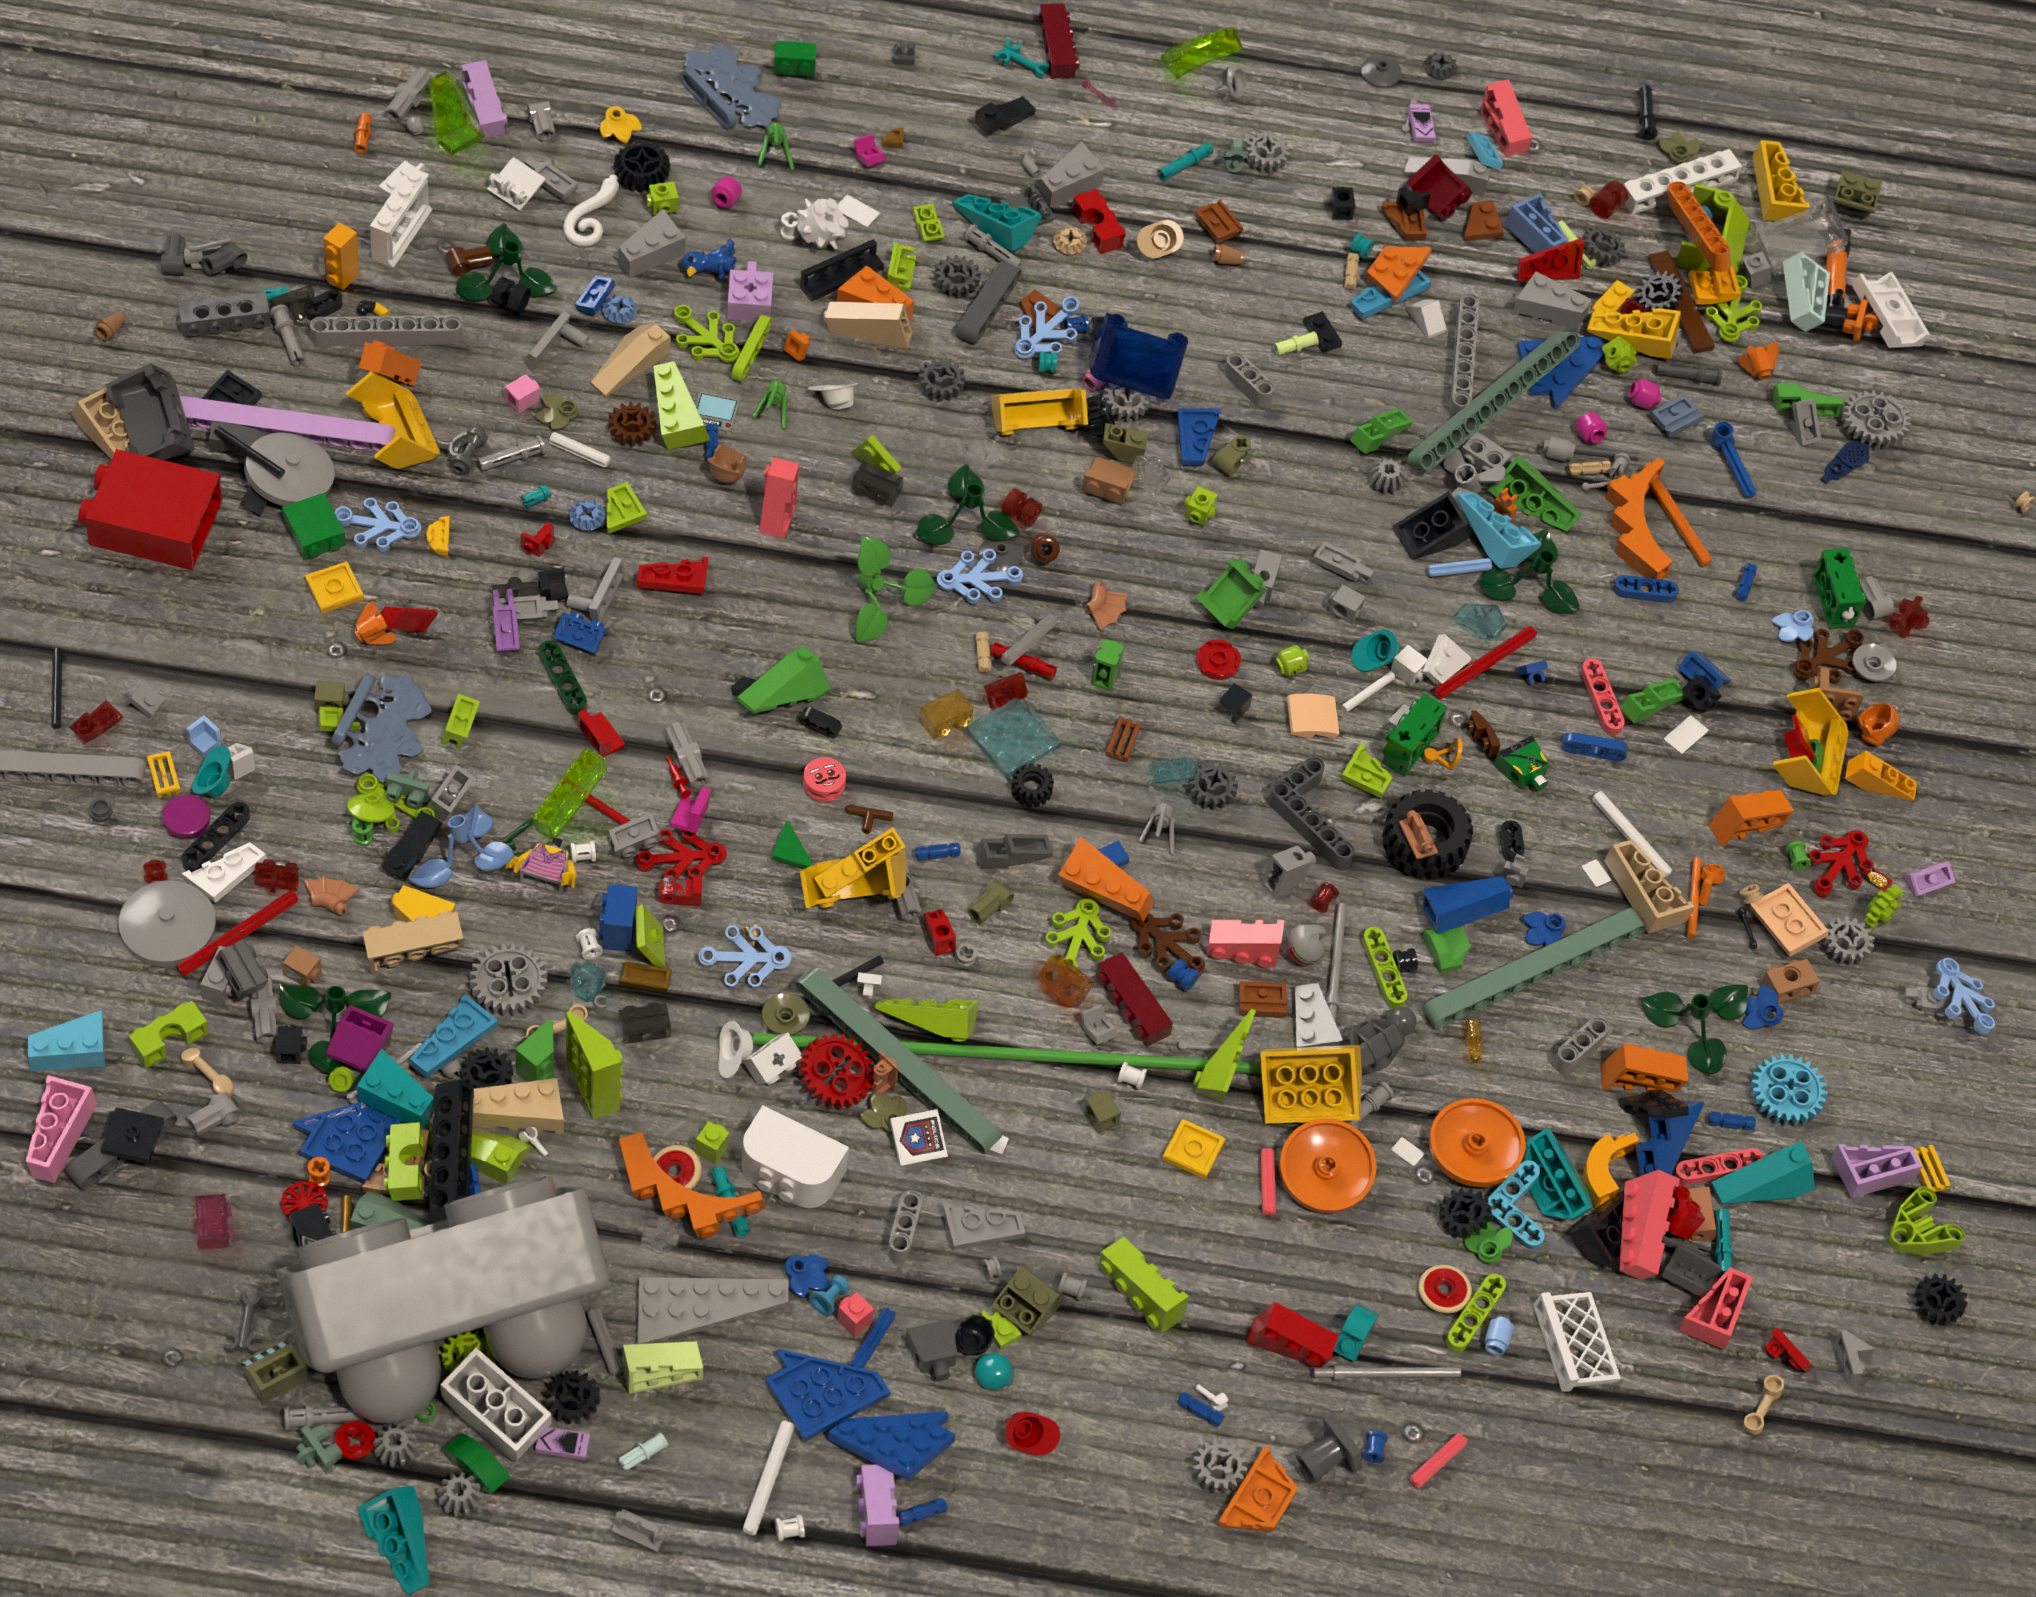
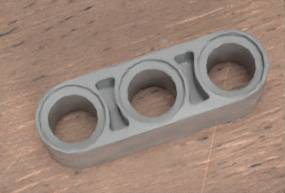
M1238 352L1230 353L1227 356L1224 369L1226 378L1256 406L1260 408L1270 406L1275 388L1274 384L1244 355Z
M1603 1017L1592 1018L1558 1049L1554 1061V1067L1557 1072L1570 1074L1603 1045L1610 1027L1606 1019Z
M914 1190L905 1191L902 1194L890 1235L888 1257L895 1263H903L908 1260L919 1222L922 1197ZM913 1204L915 1207H908L906 1205ZM901 1225H907L910 1228H902ZM902 1246L904 1249L898 1250L895 1247Z

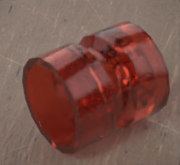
M1614 180L1609 181L1590 199V208L1598 217L1608 219L1628 200V192L1621 183Z
M1014 488L1005 498L1001 512L1011 518L1016 517L1017 522L1029 528L1038 519L1043 504L1032 497L1027 498L1026 493L1018 488Z

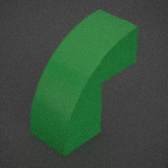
M460 1433L442 1449L453 1465L465 1467L469 1475H473L475 1483L480 1484L481 1491L493 1493L511 1477L501 1463L483 1445L464 1433Z

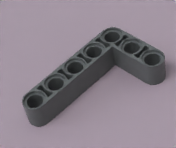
M1310 757L1272 784L1268 801L1270 806L1337 870H1347L1352 863L1355 851L1354 846L1303 797V795L1320 784L1325 768L1322 759Z

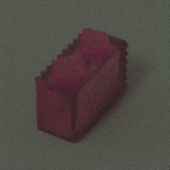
M224 1193L221 1195L196 1196L199 1250L229 1248V1239H234L233 1224H228V1217H232V1202H227L226 1194Z

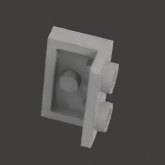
M652 813L609 830L615 846L614 850L620 858L631 857L636 854V851L642 848H652L659 841L663 840Z

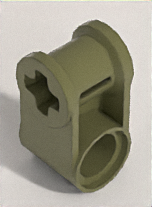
M1244 435L1234 437L1224 448L1216 453L1212 464L1228 476L1234 475L1249 459L1250 439Z

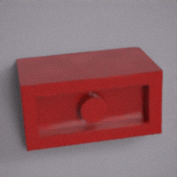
M386 606L380 612L389 629L425 632L438 615L436 610Z
M585 709L578 713V727L601 758L625 746L624 741L602 712L590 716Z
M1794 714L1792 719L1795 729L1783 734L1790 757L1807 756L1812 761L1816 758L1808 731L1798 716Z

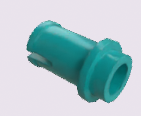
M281 285L280 288L262 289V292H266L267 302L281 300L286 302V300L290 299L288 286L284 287Z
M539 485L538 489L522 495L521 500H525L523 504L528 509L543 500L545 502L548 501L551 493L546 485Z

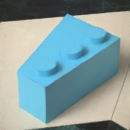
M102 1010L29 1035L28 1059L31 1072L105 1067V1028Z

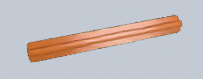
M1660 480L1653 481L1650 489L1701 566L1704 567L1711 564L1712 557Z

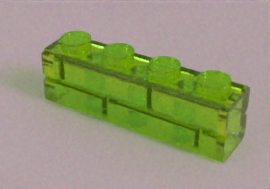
M587 748L583 749L579 758H576L552 790L553 792L549 794L531 818L538 833L550 839L559 836L607 772L604 758L601 755Z

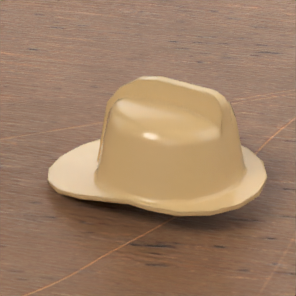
M1171 220L1153 223L1142 228L1138 233V248L1142 254L1152 259L1168 255L1178 250L1182 245L1183 231L1177 223Z

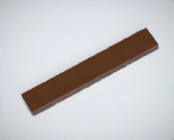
M1669 251L1649 254L1648 261L1655 275L1657 271L1661 275L1668 271L1669 275L1674 273L1676 278H1679L1684 289V292L1681 293L1683 300H1677L1679 306H1672V309L1681 311L1679 324L1693 353L1697 354L1714 350L1715 345Z

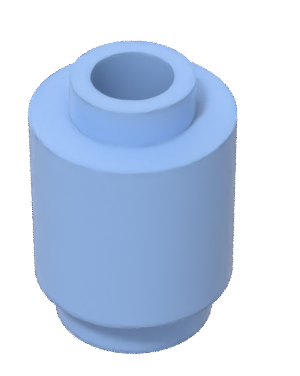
M1497 1317L1490 1321L1484 1341L1485 1349L1489 1353L1503 1355L1508 1350L1514 1326L1510 1323L1509 1319Z

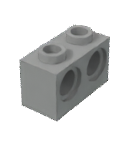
M1476 432L1461 450L1465 464L1473 465L1478 473L1497 466H1503L1507 469L1512 458L1511 453L1479 432Z

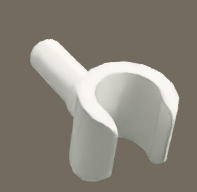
M535 1127L525 1128L526 1132L522 1131L518 1134L521 1141L525 1143L531 1142L543 1157L548 1155V1152L537 1139L538 1132Z
M1198 1384L1195 1389L1210 1401L1215 1411H1220L1228 1406L1226 1403L1228 1398L1224 1393L1214 1396Z

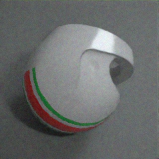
M1302 925L1290 930L1287 940V952L1294 962L1305 966L1312 965L1320 960L1325 952V946L1320 942V939L1327 936L1325 927L1320 925Z

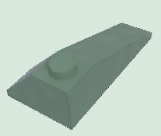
M368 1191L359 1199L350 1219L351 1230L398 1218H406L409 1230L429 1225V1222L398 1201H392L391 1197Z

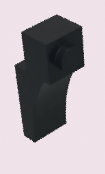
M1024 96L998 105H994L991 102L975 111L974 122L988 135L999 128L1005 131L1035 114L1036 108Z
M420 811L404 837L395 847H392L381 867L386 872L406 882L416 863L420 864L443 822Z

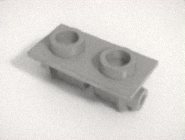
M623 1509L617 1512L615 1516L616 1522L611 1529V1532L655 1552H658L669 1531Z

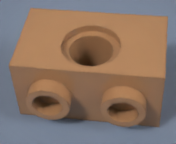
M1804 959L1801 961L1793 960L1785 966L1769 968L1761 984L1772 988L1778 995V1004L1814 994L1820 981L1808 959Z

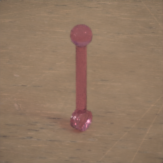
M1089 80L1082 81L1083 88H1089L1106 100L1109 106L1116 104L1115 99L1107 97L1090 85Z

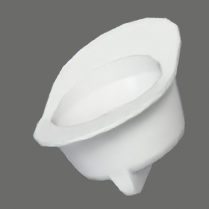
M858 383L808 387V389L820 390L825 403L830 408L839 410L853 406L854 385Z
M735 1021L727 1022L720 1033L718 1063L719 1072L723 1078L734 1076L740 1064H743V1060L750 1056L753 1050V1040L750 1033L741 1029Z

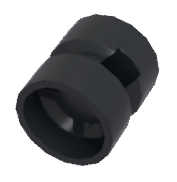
M502 276L493 288L491 301L502 307L507 305L509 310L521 314L529 303L531 288L520 283L515 285L513 280Z

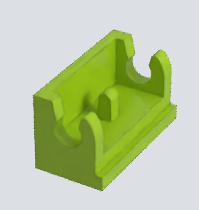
M894 243L887 281L901 291L910 292L916 256L905 254V252L914 253L915 249L910 246Z
M458 693L441 740L442 744L447 745L450 739L457 741V748L462 746L463 741L467 740L480 701Z

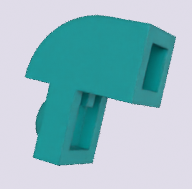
M1359 1303L1356 1304L1342 1328L1334 1352L1355 1362L1366 1339L1371 1335L1380 1314Z

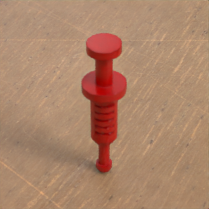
M667 756L666 761L670 765L669 771L674 780L673 786L681 790L679 793L681 798H688L691 795V791L685 787L688 783L687 778L681 775L678 766L673 764L671 756Z

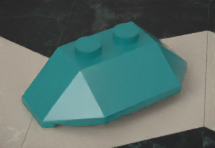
M1546 1128L1528 1139L1524 1161H1533L1540 1169L1539 1179L1529 1190L1543 1215L1573 1221L1593 1209L1590 1193L1567 1152L1551 1130ZM1524 1169L1525 1172L1523 1179H1525L1527 1175L1533 1176V1169Z

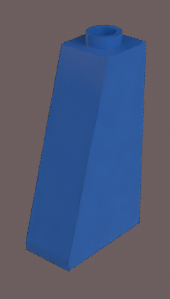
M1503 876L1423 888V909L1436 933L1439 934L1508 909L1510 898L1513 897L1511 885L1507 884Z

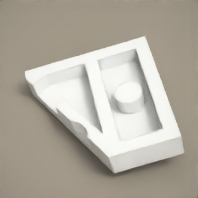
M1441 634L1438 635L1422 672L1435 684H1443L1470 662L1471 657L1447 635Z

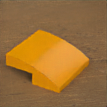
M1733 266L1722 272L1714 271L1713 269L1711 271L1690 270L1689 280L1696 304H1716L1740 297L1741 293Z

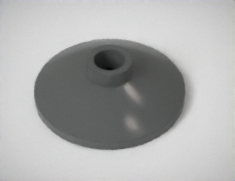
M1385 56L1370 57L1361 66L1363 79L1370 85L1379 88L1394 86L1399 82L1402 74L1398 63Z
M987 539L981 544L978 551L979 561L982 559L983 552L986 549H992L996 552L995 562L986 567L991 572L1006 571L1012 566L1019 567L1023 557L1021 547L1012 539L1006 541Z

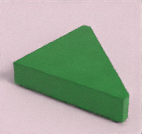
M786 821L772 853V860L800 869L814 865L792 826Z

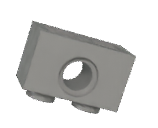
M456 764L426 807L431 808L435 816L445 821L475 777Z

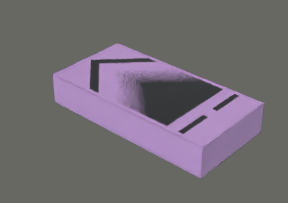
M1409 104L1408 113L1414 142H1434L1436 135L1430 106L1428 104Z
M548 1427L537 1439L535 1453L586 1461L590 1434Z

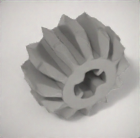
M1382 457L1380 461H1375L1369 475L1371 485H1375L1376 491L1382 489L1384 494L1387 491L1394 494L1396 490H1401L1407 476L1405 466H1400V460L1394 462L1392 457L1389 460Z
M399 1423L393 1429L388 1424L386 1431L379 1430L378 1438L374 1440V1447H376L375 1456L381 1457L382 1464L390 1461L392 1468L397 1462L404 1466L405 1459L412 1461L414 1458L413 1453L417 1451L416 1435L410 1434L411 1430L409 1427L401 1430Z
M462 1471L460 1477L456 1478L451 1473L450 1480H442V1487L438 1488V1495L440 1496L438 1502L440 1506H445L444 1511L446 1514L454 1510V1516L456 1517L461 1511L467 1516L469 1508L476 1510L477 1502L481 1500V1493L479 1492L480 1484L474 1483L473 1475L465 1479V1473Z

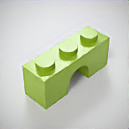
M193 1001L177 1006L174 1011L165 1016L157 1017L147 1026L134 1030L129 1035L130 1048L146 1069L167 1057L165 1044L163 1043L165 1038L173 1035L180 1036L189 1045L209 1034L208 1023Z
M420 1122L390 1125V1135H386L389 1156L385 1157L386 1170L389 1171V1176L385 1177L384 1180L385 1191L390 1193L392 1201L422 1199L423 1176L419 1165H405L410 1158L424 1156V1133Z

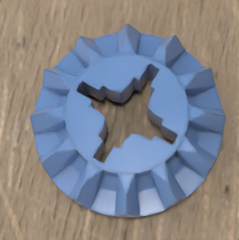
M614 294L613 298L607 297L606 302L603 303L602 311L606 319L613 323H627L636 316L637 304L633 302L632 297L626 298L624 294L617 297ZM619 305H622L623 308L617 313V308Z
M585 499L581 503L577 501L576 505L571 507L569 518L576 528L589 531L597 529L603 524L605 512L602 505H598L595 500L588 502ZM583 511L591 512V517L588 515L583 516Z

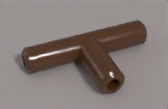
M848 805L847 807L848 814L865 816L862 831L866 834L871 833L874 818L889 821L893 819V812L855 805Z

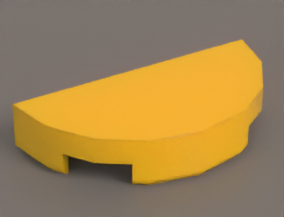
M450 516L440 517L438 521L428 526L426 533L427 543L431 550L447 557Z

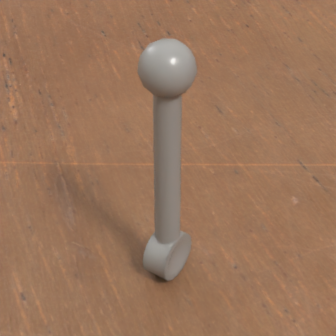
M1411 100L1410 104H1418V102ZM1409 113L1405 125L1401 128V132L1407 134L1410 130Z
M1611 481L1594 484L1585 482L1582 484V489L1588 491L1590 488L1608 486Z
M1180 1041L1178 1049L1180 1051H1186L1187 1049L1218 1051L1222 1045L1187 1044L1186 1041Z

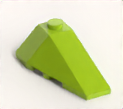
M1251 1009L1205 1065L1203 1071L1197 1072L1193 1082L1197 1086L1195 1093L1222 1103L1228 1092L1237 1067L1236 1063L1242 1052L1243 1043L1248 1035L1256 1010Z
M432 1126L431 1129L429 1130V1131H430V1134H431V1138H430L428 1147L431 1148V1149H432V1142H433V1129H434V1126ZM472 1129L471 1162L475 1163V1166L478 1167V1172L508 1185L532 1149V1146L511 1135Z

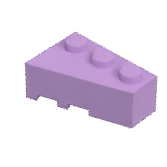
M486 60L461 65L462 94L480 139L505 134V125L508 124L505 112L501 110V102L499 97H497Z
M1838 1144L1831 1157L1851 1198L1914 1181L1922 1168L1912 1146L1882 1145L1881 1148L1868 1147V1145L1846 1147L1845 1144Z
M862 1465L861 1474L856 1475V1488L861 1490L862 1498H858V1512L863 1514L864 1522H860V1537H865L866 1546L896 1545L899 1517H896L897 1500L894 1496L893 1472L879 1465Z

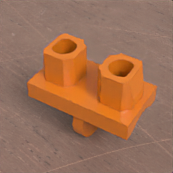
M1862 299L1860 305L1849 303L1846 317L1857 320L1845 319L1843 333L1853 334V341H1860L1863 328H1865V331L1870 332L1879 326V319L1874 313L1871 312L1866 315L1868 300Z

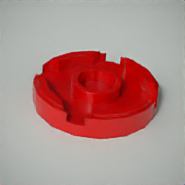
M1220 639L1209 640L1198 649L1196 656L1197 668L1206 677L1214 680H1227L1239 671L1241 662L1240 652L1237 648L1232 647L1230 642Z

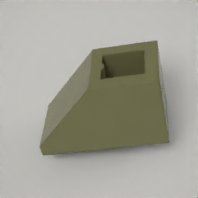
M1105 423L1103 444L1119 461L1140 465L1146 451L1148 432Z

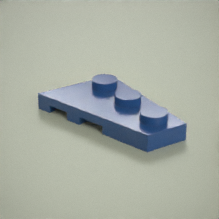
M1178 408L1177 419L1182 465H1204L1221 409Z

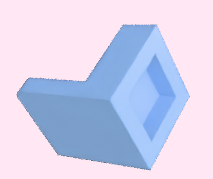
M205 715L186 729L188 744L203 758L212 749L221 745L219 728Z

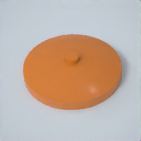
M1462 1099L1447 1105L1434 1119L1429 1134V1148L1437 1166L1453 1180L1473 1187H1490L1504 1182L1521 1164L1525 1153V1136L1517 1119L1504 1107L1484 1099Z
M1316 1119L1299 1126L1287 1138L1279 1160L1280 1176L1287 1192L1302 1206L1320 1213H1339L1358 1205L1369 1193L1376 1176V1158L1370 1142L1357 1128L1336 1119Z

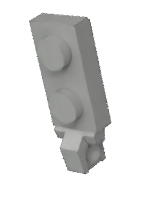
M530 156L524 161L526 166L546 178L542 186L562 200H566L578 189L576 181L548 162L539 163Z
M1325 541L1313 556V562L1353 581L1358 580L1369 585L1373 579L1374 571L1367 568L1362 563V559Z
M540 595L513 597L514 605H516L517 621L548 618V613H556L559 610L558 600L546 601V597H540ZM507 598L500 599L499 606L508 605Z
M1906 988L1903 994V1003L1914 1004L1922 1012L1945 1014V1009L1951 1004L1953 991L1949 990V995L1946 999L1940 1001L1933 995L1935 988ZM1961 1001V1014L1959 1016L1967 1017L1968 1009L1963 1001Z

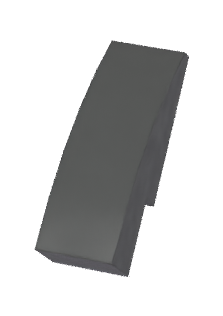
M212 422L209 438L210 449L233 451L234 457H246V454L214 433L218 426L250 447L256 440L269 434L241 425Z
M1006 834L1003 839H981L975 848L980 868L1022 865L1049 858L1053 855L1048 835Z

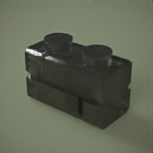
M863 461L852 479V491L858 496H866L875 500L879 505L892 507L903 489L904 478Z
M651 1002L643 1007L630 1005L622 1010H618V1022L623 1044L671 1037V1024L666 1003Z

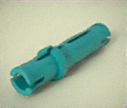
M1205 142L1198 148L1188 150L1182 157L1157 169L1158 177L1165 181L1193 164L1197 165L1200 163V160L1214 153L1212 145L1209 142Z
M724 1166L714 1168L711 1171V1176L717 1187V1196L737 1198L735 1185L731 1183L726 1168ZM745 1215L739 1216L731 1222L737 1237L745 1236L751 1231Z
M1724 1208L1717 1209L1714 1212L1717 1247L1714 1251V1256L1717 1259V1264L1722 1267L1718 1274L1719 1278L1729 1268H1732V1259L1734 1257V1251L1731 1249L1730 1212Z

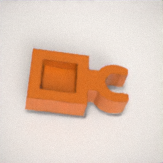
M1506 487L1495 499L1494 511L1503 516L1508 515L1512 518L1510 521L1512 522L1517 510V506L1514 505V502L1517 501V495L1515 494L1510 497Z

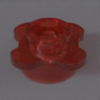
M156 859L146 862L143 865V870L146 873L144 881L147 883L158 880L166 881L168 878L165 873L167 864Z

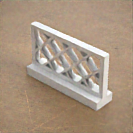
M1550 1292L1541 1293L1533 1307L1562 1392L1571 1391L1573 1387L1618 1382L1621 1378L1592 1293L1585 1292L1551 1296ZM1586 1300L1589 1309L1587 1313L1575 1305L1576 1301ZM1554 1303H1561L1567 1307L1566 1314L1564 1315L1556 1310ZM1571 1310L1583 1318L1580 1324L1567 1317ZM1585 1320L1595 1326L1596 1332L1594 1334L1582 1327ZM1563 1322L1576 1330L1573 1336L1563 1331ZM1578 1332L1590 1339L1587 1346L1575 1339ZM1592 1342L1602 1347V1356L1589 1348ZM1571 1344L1583 1351L1580 1358L1570 1352L1569 1346ZM1585 1354L1598 1361L1594 1368L1582 1361ZM1600 1363L1609 1368L1611 1375L1605 1376L1597 1370ZM1580 1366L1589 1372L1590 1376L1588 1378H1579L1576 1370L1577 1367Z

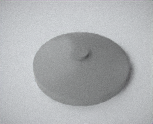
M273 433L259 438L251 445V448L285 470V474L279 477L246 455L244 463L246 478L251 487L265 499L275 504L286 506L321 493H325L326 496L329 493L335 476L334 465L327 452L314 441L293 433Z
M159 881L140 888L127 899L119 915L120 937L125 948L138 960L154 966H177L180 962L211 943L216 930L215 911L209 898L198 888L180 881Z

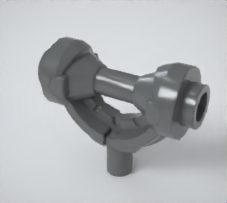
M469 427L467 432L454 437L451 442L440 440L438 448L447 450L450 465L454 472L457 474H468L472 469L471 455L474 449L485 445L488 436L481 427ZM464 445H467L462 453H459V449H461Z

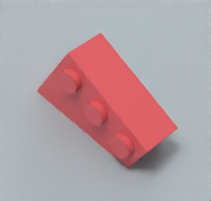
M1509 79L1488 84L1480 110L1484 121L1506 157L1527 152L1532 141V135L1527 127Z
M773 458L771 466L767 465L764 474L766 481L763 492H765L762 504L763 509L759 532L785 538L797 505L800 464Z
M1212 920L1206 956H1211L1215 959L1233 960L1238 963L1256 964L1264 968H1275L1282 942L1285 920H1277V924H1263V920H1256L1255 924H1242V920Z
M1729 1268L1704 1298L1698 1302L1694 1309L1684 1317L1679 1331L1725 1350L1753 1277Z

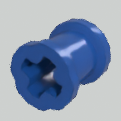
M1082 314L1081 317L1074 318L1066 317L1064 319V330L1074 328L1077 332L1088 333L1089 321L1087 315Z
M1368 1431L1365 1437L1367 1439L1366 1450L1363 1451L1362 1457L1371 1463H1382L1385 1459L1383 1454L1384 1444L1387 1443L1388 1436L1381 1431Z

